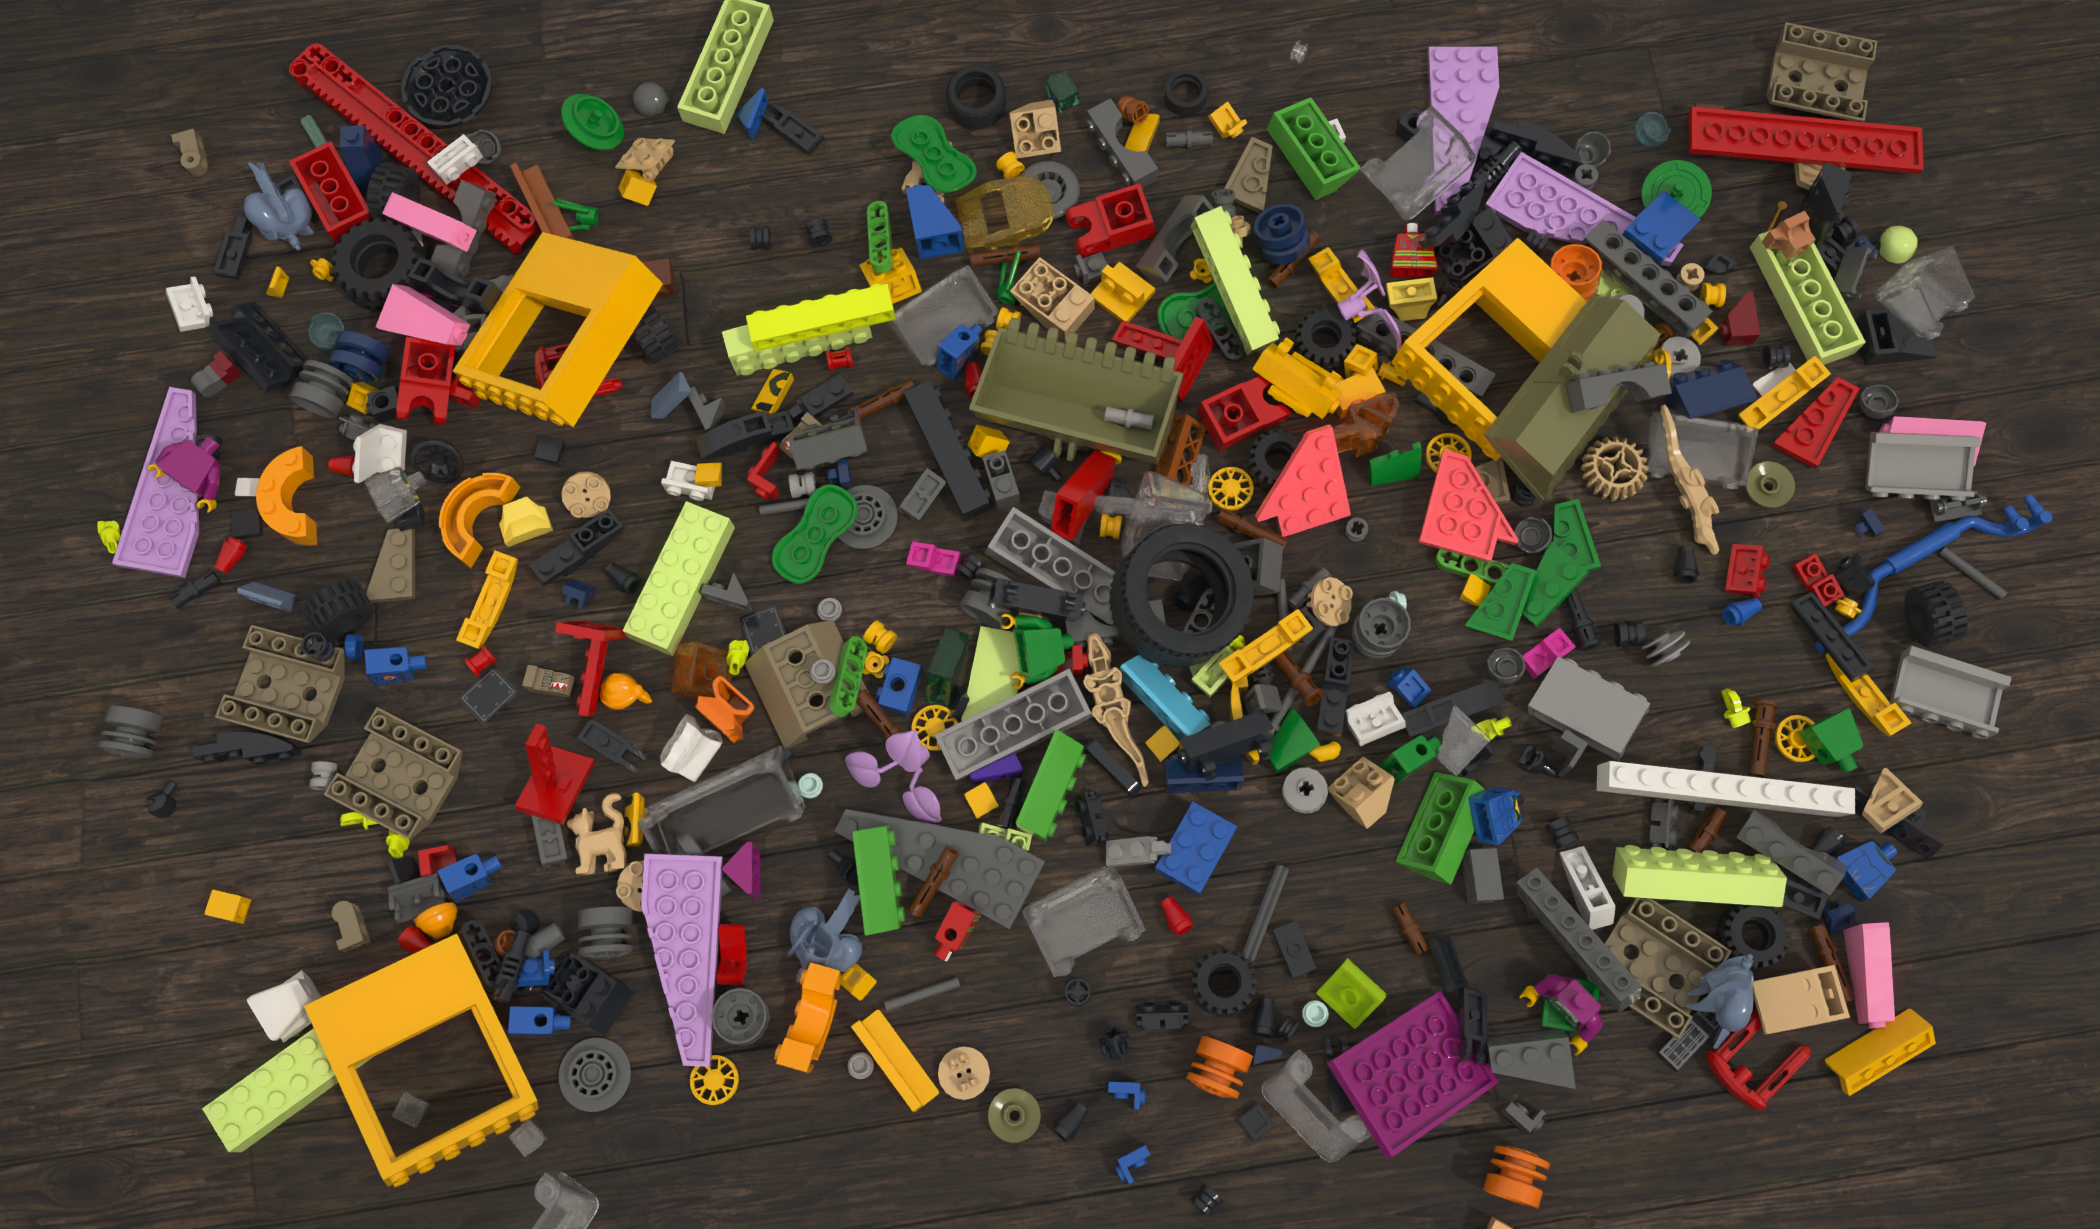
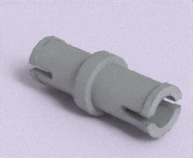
M1107 406L1104 421L1124 424L1127 428L1134 426L1152 430L1154 415L1134 412V409H1128L1127 411Z

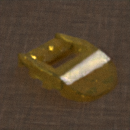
M1028 176L987 182L955 199L966 242L965 246L969 253H974L973 249L980 247L993 250L997 249L998 246L1009 245L1011 247L1018 245L1020 240L1027 237L1033 238L1046 231L1051 225L1054 216L1048 189L1039 180ZM1001 190L1010 228L989 235L980 198L985 197V194L991 191Z

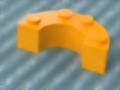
M302 446L280 454L265 468L257 485L256 502L263 520L277 533L293 543L312 546L317 545L316 522L305 513H295L292 508V498L297 487L305 481L314 478L313 456Z
M482 473V476L473 479L468 478L449 493L442 505L439 516L442 540L452 554L469 568H472L483 550V547L473 536L472 526L474 520L482 510L489 506H503L512 502L520 489V486L512 477L501 473Z
M811 962L808 970H803L800 979L802 999L797 1002L795 1008L797 1018L794 1025L791 1024L789 1026L783 1044L777 1046L774 1059L777 1060L776 1064L806 1073L811 1072L814 1068V1065L810 1063L812 1059L818 1060L835 1013L837 1000L834 999V990L840 989L841 973L839 970Z

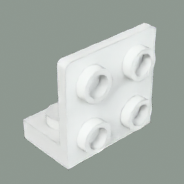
M379 424L358 436L353 446L355 451V462L352 468L354 482L360 483L377 472L388 473L391 476L400 478V470H402L403 474L405 470L407 430Z

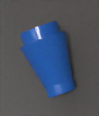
M1755 597L1749 600L1729 603L1723 609L1722 615L1728 625L1741 626L1755 613L1761 611L1762 605Z

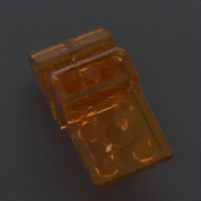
M1395 392L1391 394L1380 393L1367 401L1363 399L1356 400L1348 406L1343 424L1334 427L1333 430L1338 453L1352 449L1356 458L1376 451L1380 439H1384L1400 406Z

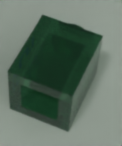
M1066 70L1061 73H1055L1046 80V93L1053 100L1059 113L1079 103V91Z

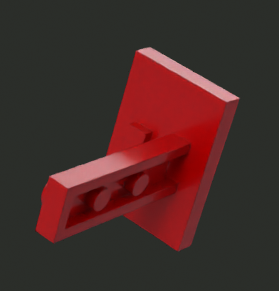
M1195 317L1183 340L1123 320L1111 339L1117 346L1123 348L1134 347L1138 353L1154 352L1156 354L1155 358L1163 361L1167 356L1174 357L1175 365L1173 371L1184 373L1177 396V401L1180 402L1184 401L1215 345L1204 319Z
M583 620L556 623L555 632L573 635L574 638L583 640L591 639V645L587 647L585 658L588 660L587 667L581 677L583 690L577 700L578 715L587 717L596 715L608 641L626 639V634L623 632L624 628Z
M536 723L525 743L532 775L517 800L515 808L516 811L563 825L595 762L593 758L550 746V738L548 737L546 726Z

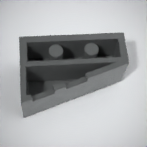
M857 406L850 409L851 414L839 419L837 415L830 417L831 422L818 427L815 423L788 434L789 445L797 470L812 469L821 463H834L840 458L847 456L856 457L868 451Z
M1564 1029L1488 1038L1486 1055L1492 1073L1576 1089L1569 1037Z

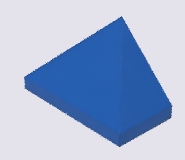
M762 88L736 113L749 138L753 140L769 102L766 91Z

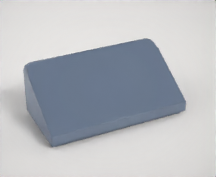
M679 372L652 398V418L664 419L692 392L682 372Z
M256 582L246 584L237 589V592L248 600L287 612H291L297 598L295 594Z

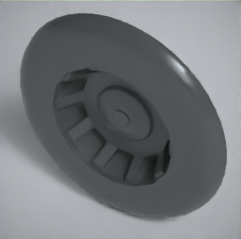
M1042 161L1029 166L1021 174L1016 185V197L1020 206L1031 216L1040 219H1056L1066 215L1067 210L1076 205L1080 196V185L1074 172L1067 166L1055 161Z
M859 485L846 490L855 498L858 512L852 526L838 536V538L843 543L859 549L872 548L885 542L893 533L898 519L897 508L891 496L881 488L872 485Z
M589 1038L577 1043L567 1052L560 1065L559 1085L563 1096L572 1106L582 1111L598 1112L610 1108L622 1098L628 1088L631 1076L628 1057L619 1045L608 1039ZM601 1055L605 1057L603 1061L599 1059ZM609 1062L612 1066L611 1069H609L607 1066V1063ZM610 1073H613L612 1080H609ZM608 1084L609 1086L604 1090L602 1087ZM583 1088L587 1090V1094L583 1093ZM598 1090L599 1094L594 1095L593 1091Z

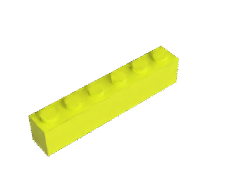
M874 284L866 289H852L844 294L826 295L822 299L814 301L804 300L792 306L781 305L774 310L756 311L752 315L746 316L755 352L896 320L888 284Z

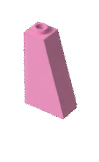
M393 192L382 213L421 234L466 252L477 231L456 219Z
M392 284L376 327L381 330L462 346L463 341L466 339L470 326L463 319L409 286Z
M1894 416L1887 424L1884 423L1881 426L1879 432L1966 435L1981 437L1982 441L1986 423L1982 421ZM1976 447L1975 449L1974 466L1976 464L1980 447Z
M1889 922L1860 924L1844 929L1843 934L1858 1023L1869 1024V1028L1886 1027L1885 1022L1895 1021Z

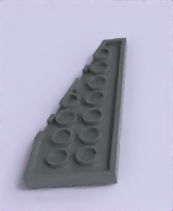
M845 809L834 831L853 842L852 831L859 828L890 825V830L895 831L896 845H892L893 855L898 856L899 868L924 882L931 872V865L937 862L946 846L953 847L960 855L949 870V877L943 880L938 890L1008 929L1014 924L1046 862L1041 857L1002 836L878 815L854 809ZM943 864L942 867L940 868L939 872H938L937 875H936V878L938 877V875H939L940 872L942 871V869H943V867L945 866V864Z

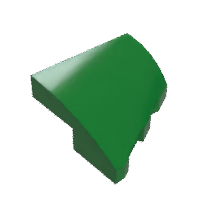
M1420 442L1412 444L1413 450L1401 452L1395 450L1384 456L1369 460L1367 473L1371 487L1418 478L1421 467Z
M1294 708L1289 711L1280 729L1274 735L1273 744H1271L1273 749L1270 750L1272 758L1267 760L1276 774H1279L1296 764L1300 758L1320 747V743Z

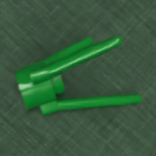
M558 198L552 202L553 206L577 212L576 220L581 222V225L569 226L570 231H590V226L597 225L598 208L587 207Z
M1020 250L1016 252L1008 281H1005L1006 263H1002L999 288L996 294L999 301L1008 305H1014L1018 301L1010 293V290L1016 285L1013 279L1021 255Z

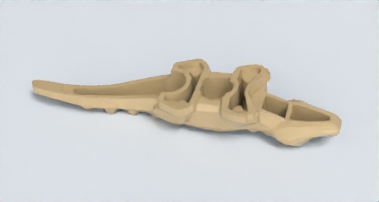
M1662 405L1660 415L1663 417L1662 424L1665 428L1666 460L1670 466V473L1674 476L1675 484L1680 490V502L1684 509L1689 508L1692 514L1694 540L1699 544L1705 545L1709 549V553L1715 555L1719 552V547L1712 529L1711 515L1719 513L1718 506L1714 499L1708 495L1704 487L1705 480L1698 468L1692 469L1682 456L1672 416L1667 406Z
M1097 633L1090 634L1087 639V657L1093 669V674L1085 676L1084 685L1094 696L1096 705L1091 711L1092 715L1100 724L1108 728L1114 740L1133 759L1138 768L1142 785L1146 787L1149 782L1146 765L1142 753L1133 741L1127 722L1130 715L1131 701L1123 696L1121 689L1122 672L1116 667L1111 669V653Z

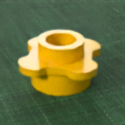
M320 258L318 261H310V264L313 266L312 272L317 278L321 280L327 279L330 282L334 280L331 276L333 274V265L323 258Z
M1196 259L1194 261V269L1190 272L1191 279L1203 280L1204 283H1210L1212 275L1205 259Z
M1848 598L1835 601L1837 606L1834 610L1848 618L1853 619L1856 614L1862 612L1857 608L1858 604Z
M873 651L868 652L863 673L865 675H875L878 679L883 678L885 666L887 663L889 664V658Z

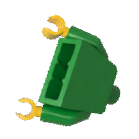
M1010 613L1002 614L1001 617H1009L1011 620L1009 625L1001 624L1002 628L1009 629L1012 625L1018 627L1013 628L1020 672L1011 673L1009 679L1018 678L1020 682L1012 684V688L1020 689L1023 683L1029 685L1049 679L1058 669V666L1065 662L1064 650L1072 648V645H1074L1072 635L1070 633L1061 635L1060 628L1053 627L1050 621L1038 616L1017 615L1014 618Z

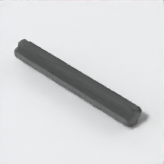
M1277 865L1275 867L1243 949L1242 956L1245 959L1248 958L1250 962H1253L1256 958L1288 875L1289 869L1285 866Z

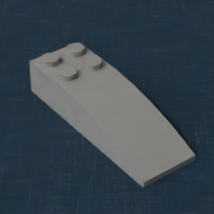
M1013 507L984 553L1036 586L1084 595L1085 611H1089L1093 618L1112 626L1114 621L1111 618L1112 612L1109 609V591L1111 590L1110 584L1113 581V575L1116 572Z
M1067 669L936 734L935 737L955 779L959 780L1012 753L1018 754L1053 737L1055 730L1064 732L1092 718L1093 715L1071 670Z

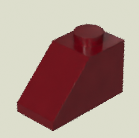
M1748 291L1720 324L1719 334L1724 340V346L1753 344L1761 335L1753 291Z

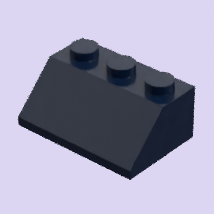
M1721 360L1713 366H1699L1695 368V371L1673 374V377L1669 378L1672 393L1665 395L1666 406L1688 419L1757 400V395L1743 367L1732 362V360Z
M1177 755L1169 756V759L1164 761L1166 794L1241 790L1244 783L1241 756L1215 764L1216 770L1214 772L1216 778L1210 780L1204 778L1201 769L1190 773L1186 765L1180 763Z

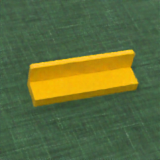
M1907 1009L1897 1015L1895 1021L1886 1022V1027L1874 1029L1825 1059V1063L1839 1076L1842 1090L1848 1096H1851L1935 1045L1932 1025L1912 1009Z
M876 1010L865 1020H859L851 1026L913 1112H917L939 1094V1090L880 1010Z

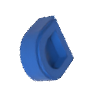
M348 634L346 636L345 653L352 661H361L364 638L361 635Z

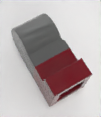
M221 351L213 356L214 361L207 365L204 370L195 373L191 378L192 385L203 397H211L242 375L241 371Z

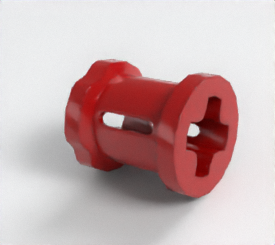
M850 347L836 352L826 351L830 372L839 367H853Z
M485 645L481 646V650L471 658L466 657L464 659L465 663L477 677L491 663L496 664L498 662Z

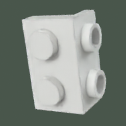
M463 134L427 163L447 185L459 178L469 167L476 165L483 156L477 146L471 143Z
M190 277V284L166 288V295L180 332L209 327L210 317H213L210 303H205L204 287L202 284H198L196 277Z
M671 461L666 479L662 478L661 481L668 494L674 496L685 494L697 501H703L704 499L712 500L715 487H702L695 484L697 466Z
M1391 692L1377 695L1373 699L1353 705L1345 711L1347 726L1360 746L1406 727L1405 720L1394 705Z

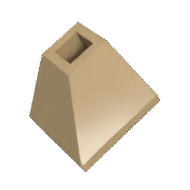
M1053 100L1029 103L1009 112L1017 159L1061 152L1056 108Z
M1362 757L1328 787V792L1355 821L1368 829L1386 813L1395 779L1392 775L1365 757Z

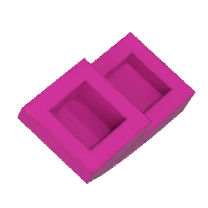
M912 541L906 564L920 570L957 577L958 572L955 568L961 563L962 554L958 551L939 549L932 544Z
M1559 628L1523 655L1526 671L1535 679L1549 669L1557 657L1563 658L1576 646Z

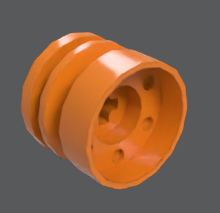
M1580 244L1563 246L1556 251L1551 259L1550 268L1588 301L1593 294H1596L1602 270V261L1599 255L1592 248Z
M1202 1036L1196 1053L1206 1059L1205 1063L1192 1062L1191 1067L1201 1071V1073L1197 1075L1188 1072L1186 1079L1194 1083L1199 1089L1215 1096L1238 1099L1240 1093L1229 1088L1230 1084L1243 1086V1082L1233 1075L1235 1071L1247 1073L1253 1056L1221 1041Z
M1495 1145L1493 1152L1504 1157V1161L1491 1158L1490 1163L1500 1168L1501 1172L1500 1174L1487 1173L1483 1191L1539 1209L1543 1191L1532 1185L1533 1180L1546 1181L1547 1177L1535 1171L1536 1168L1549 1170L1550 1163L1532 1152L1517 1147Z

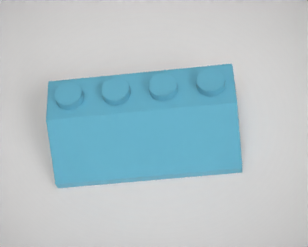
M1139 654L1120 666L1122 681L1179 740L1210 729L1209 716L1202 709L1197 710L1192 705L1193 700L1186 692L1182 691L1180 693L1177 690L1175 681L1168 674L1163 675L1157 669L1159 666L1156 662L1151 663L1149 660L1143 659Z

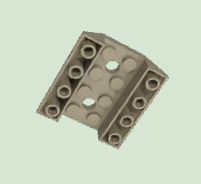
M1785 22L1772 59L1766 93L1769 103L1845 120L1864 122L1868 101L1863 100L1867 70L1875 60L1877 41ZM1789 75H1795L1799 82L1791 81ZM1834 85H1841L1845 91L1840 92L1836 90Z
M833 620L807 624L762 646L744 663L783 746L787 749L807 740L806 734L841 718L836 716L829 706L835 677L827 684H819L812 679L810 674L812 664L819 659L831 661L837 672L844 641ZM794 652L803 654L801 662L793 664L789 660ZM847 662L848 668L855 672L853 665ZM862 678L858 694L866 688ZM842 681L844 687L848 690H851L849 684L845 681ZM815 695H821L824 698L822 705L819 707L810 705V700ZM856 702L854 709L850 713L854 717L865 711Z
M251 625L242 647L250 652L234 696L223 695L215 718L310 743L328 725L345 680L344 650L335 647L334 656L330 660L317 662L303 652L301 647L303 638ZM266 677H270V686L265 689H262V680ZM316 689L317 695L315 699L307 701L306 694L308 691Z
M376 707L364 727L365 730L370 732L369 737L345 776L336 773L324 795L411 840L433 821L458 779L463 751ZM384 760L386 763L385 769L380 773H376V763ZM422 782H426L428 784L427 791L424 794L418 795L416 791L417 786Z
M1640 897L1634 898L1621 914L1604 941L1608 949L1642 986L1640 999L1628 1007L1677 1039L1681 1038L1692 1019V1016L1689 1015L1692 1009L1687 1008L1686 1005L1688 1003H1696L1700 995L1688 996L1687 993L1701 986L1703 983H1701L1700 978L1725 962L1732 952L1651 898ZM1627 945L1633 946L1636 950L1637 955L1633 960L1628 959L1624 955V948ZM1671 975L1680 977L1682 985L1679 989H1674L1670 986L1669 978Z

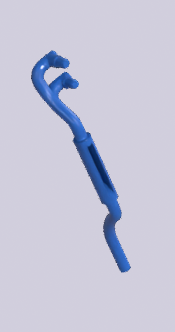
M2029 494L2024 497V501L2029 507L2028 510L2032 514V517L2028 519L2018 515L2014 507L2010 505L2004 509L2009 523L1997 524L1978 516H1966L1954 523L1948 522L1934 532L1884 559L1882 565L1869 573L1876 581L1875 586L1865 591L1864 601L1860 609L1862 612L1858 613L1852 621L1842 626V628L1850 637L1865 626L1874 612L1878 597L1879 581L1889 574L1896 575L1958 539L1963 531L1974 528L1996 536H2018L2029 533L2051 522L2052 514L2045 511L2035 497ZM1818 641L1814 643L1818 652H1825V649Z

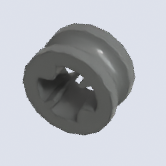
M1362 518L1351 519L1345 529L1347 538L1354 542L1362 541L1367 535L1368 524ZM1353 525H1357V528L1361 526L1362 530L1359 535H1356V532L1352 533Z

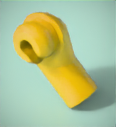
M1333 741L1330 744L1320 746L1310 752L1309 755L1320 762L1333 760L1339 756L1341 746Z

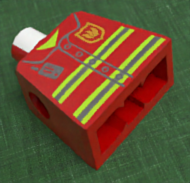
M1406 224L1405 233L1397 234L1393 246L1389 278H1434L1437 270L1434 249L1432 247L1422 250L1418 241L1426 234H1419L1418 224Z
M960 901L953 902L935 936V939L940 941V944L934 955L944 961H948L953 950H962L982 914ZM952 929L957 933L956 939L951 937L950 932Z

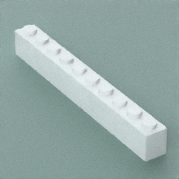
M1614 761L1597 765V791L1830 817H1843L1855 814V788Z

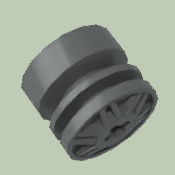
M305 360L303 364L304 370L300 371L299 377L306 383L295 382L289 394V399L309 412L326 418L336 419L343 406V402L336 396L346 397L349 393L347 389L351 388L353 380L344 372L331 365L314 360Z
M979 568L975 574L977 579H972L971 586L976 591H966L959 607L973 619L995 629L1003 630L1004 628L1000 625H1007L1010 618L1001 617V615L1004 613L1012 614V612L1007 609L988 606L991 582L997 578L1013 580L990 569Z
M1389 598L1372 600L1363 607L1360 614L1354 620L1351 627V640L1355 641L1354 647L1362 655L1370 659L1381 660L1390 657L1407 639L1411 630V619L1407 610L1397 601ZM1377 629L1381 631L1379 636L1375 634Z
M108 706L104 723L115 727V730L102 731L101 736L112 741H99L97 748L107 751L114 756L128 759H153L154 751L143 748V746L156 747L157 742L147 738L146 735L158 734L160 732L163 716L131 707Z
M598 907L578 911V929L590 932V935L578 939L579 944L590 945L580 948L578 956L594 960H611L633 954L634 946L622 944L633 941V936L621 933V930L633 926V909L628 907Z
M737 988L727 991L718 998L713 1006L711 1018L713 1028L719 1037L731 1044L745 1046L754 1044L763 1037L769 1027L770 1013L765 1001L759 995L748 989ZM741 1011L744 1014H749V1017L745 1019L746 1023L744 1025L741 1022H736Z

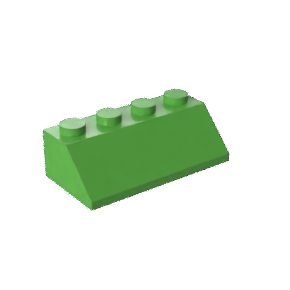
M1311 97L1274 112L1267 131L1315 200L1335 192L1360 171L1361 167Z
M1055 730L1016 821L1018 831L1030 834L1032 837L1046 842L1048 836L1053 837L1058 825L1054 821L1058 813L1063 814L1067 804V800L1064 799L1067 791L1072 792L1077 777H1074L1077 767L1080 769L1083 767L1087 756L1083 754V745L1061 731Z
M1435 772L1395 862L1431 880L1451 885L1475 830L1468 798L1486 789L1475 780Z
M890 825L859 828L852 831L865 935H872L899 929L902 926V922H905L904 906L900 907L899 896H902L901 881L896 880L895 871H899V860L897 855H893L892 845H896L895 831L890 830Z

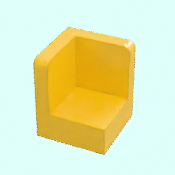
M626 169L618 189L622 197L648 206L657 185L654 180L648 181L644 179L642 173Z
M1356 344L1344 360L1345 377H1352L1354 372L1365 376L1372 367L1376 372L1378 370L1377 353Z
M976 425L967 446L976 456L984 457L1006 451L1010 441L1000 430Z
M212 890L205 915L244 924L252 899Z

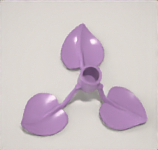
M1362 249L1357 256L1363 259L1364 262L1361 276H1364L1369 281L1356 293L1349 296V298L1338 303L1337 306L1346 321L1356 315L1361 318L1365 315L1379 314L1395 337L1398 352L1401 348L1400 331L1387 310L1379 308L1363 311V308L1366 307L1363 297L1376 288L1382 296H1385V292L1374 264Z
M916 730L893 734L887 739L886 749L894 761L882 768H877L878 764L875 757L866 752H853L846 756L845 762L849 772L859 784L865 787L872 788L877 786L881 781L879 773H883L897 764L908 772H915L909 786L911 791H906L903 794V801L907 810L914 817L924 822L939 823L942 821L940 804L935 794L926 787H915L918 776L923 771L921 766L930 757L928 749L920 744Z

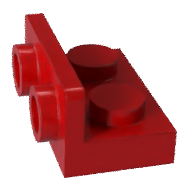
M1732 544L1725 588L1727 593L1753 595V597L1760 600L1761 592H1765L1766 578L1763 577L1764 569H1768L1770 563V556L1766 554L1763 546Z

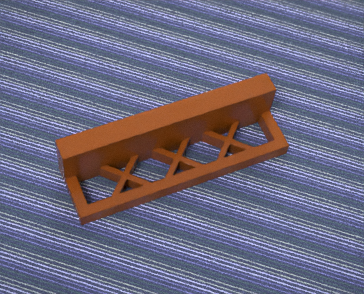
M517 163L510 165L541 231L574 240L560 208L552 205V202L556 200L539 166L535 165L522 171Z
M1187 414L1173 416L1171 430L1158 465L1155 467L1145 504L1151 507L1164 506L1175 514H1180L1206 431L1202 423ZM1191 426L1197 429L1195 439L1193 440L1190 435ZM1186 447L1190 454L1188 461H1185L1183 455L1184 448ZM1179 469H1181L1183 474V479L1180 483L1177 479V472ZM1172 491H1175L1177 497L1175 504L1169 501Z

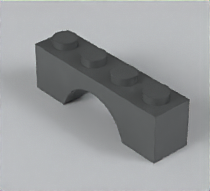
M1110 98L1087 111L1086 126L1091 134L1095 133L1097 136V141L1102 151L1106 150L1109 154L1112 166L1115 169L1118 168L1121 172L1124 184L1128 187L1140 183L1141 188L1158 180V168L1147 151H1131L1124 148L1118 142L1116 136L1122 128V114Z
M461 180L453 202L461 212L462 223L477 230L467 252L449 244L436 245L431 258L432 262L438 263L451 274L464 279L469 272L472 256L478 249L480 235L486 228L489 212L495 205L496 193L473 182Z
M1185 195L1137 263L1136 267L1148 281L1167 283L1179 264L1175 260V255L1182 242L1193 234L1190 226L1194 218L1214 209L1203 195Z
M1649 362L1639 365L1640 369L1635 370L1634 366L1631 365L1619 368L1617 373H1612V369L1597 372V376L1591 377L1590 373L1575 376V381L1566 384L1572 413L1592 410L1607 405L1609 394L1615 386L1628 390L1636 402L1671 394L1666 364L1655 366V362Z
M1162 599L1148 601L1155 615L1166 624ZM1085 611L1083 617H1080L1075 622L1065 621L1066 633L1072 635L1074 645H1082V650L1088 649V636L1094 633L1100 636L1106 646H1111L1116 641H1123L1115 626L1101 624L1093 618L1089 611Z
M1755 809L1736 837L1765 856L1771 857L1773 861L1829 895L1833 893L1843 879L1848 867L1825 852H1817L1797 843L1786 835L1775 821Z

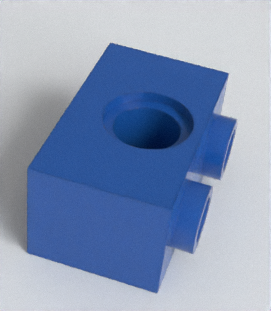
M892 657L891 664L887 663L884 669L883 678H886L884 686L879 687L876 695V701H879L878 705L882 710L909 717L923 673L921 665ZM903 682L905 686L901 691L892 690L893 684Z

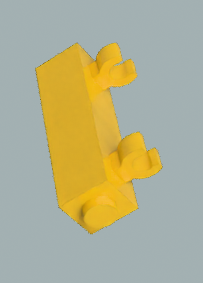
M1287 337L1279 346L1274 343L1269 345L1262 352L1253 370L1321 419L1328 413L1333 414L1341 404L1338 399L1343 392L1334 387L1341 376L1333 371L1324 380L1293 358L1288 352L1294 342Z

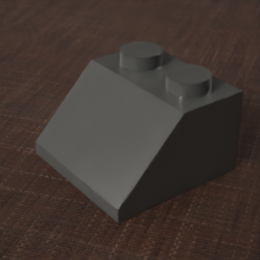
M1266 538L1233 543L1235 548L1244 556L1245 562L1252 573L1251 578L1254 582L1253 588L1255 589L1253 595L1261 596L1279 593L1283 546Z

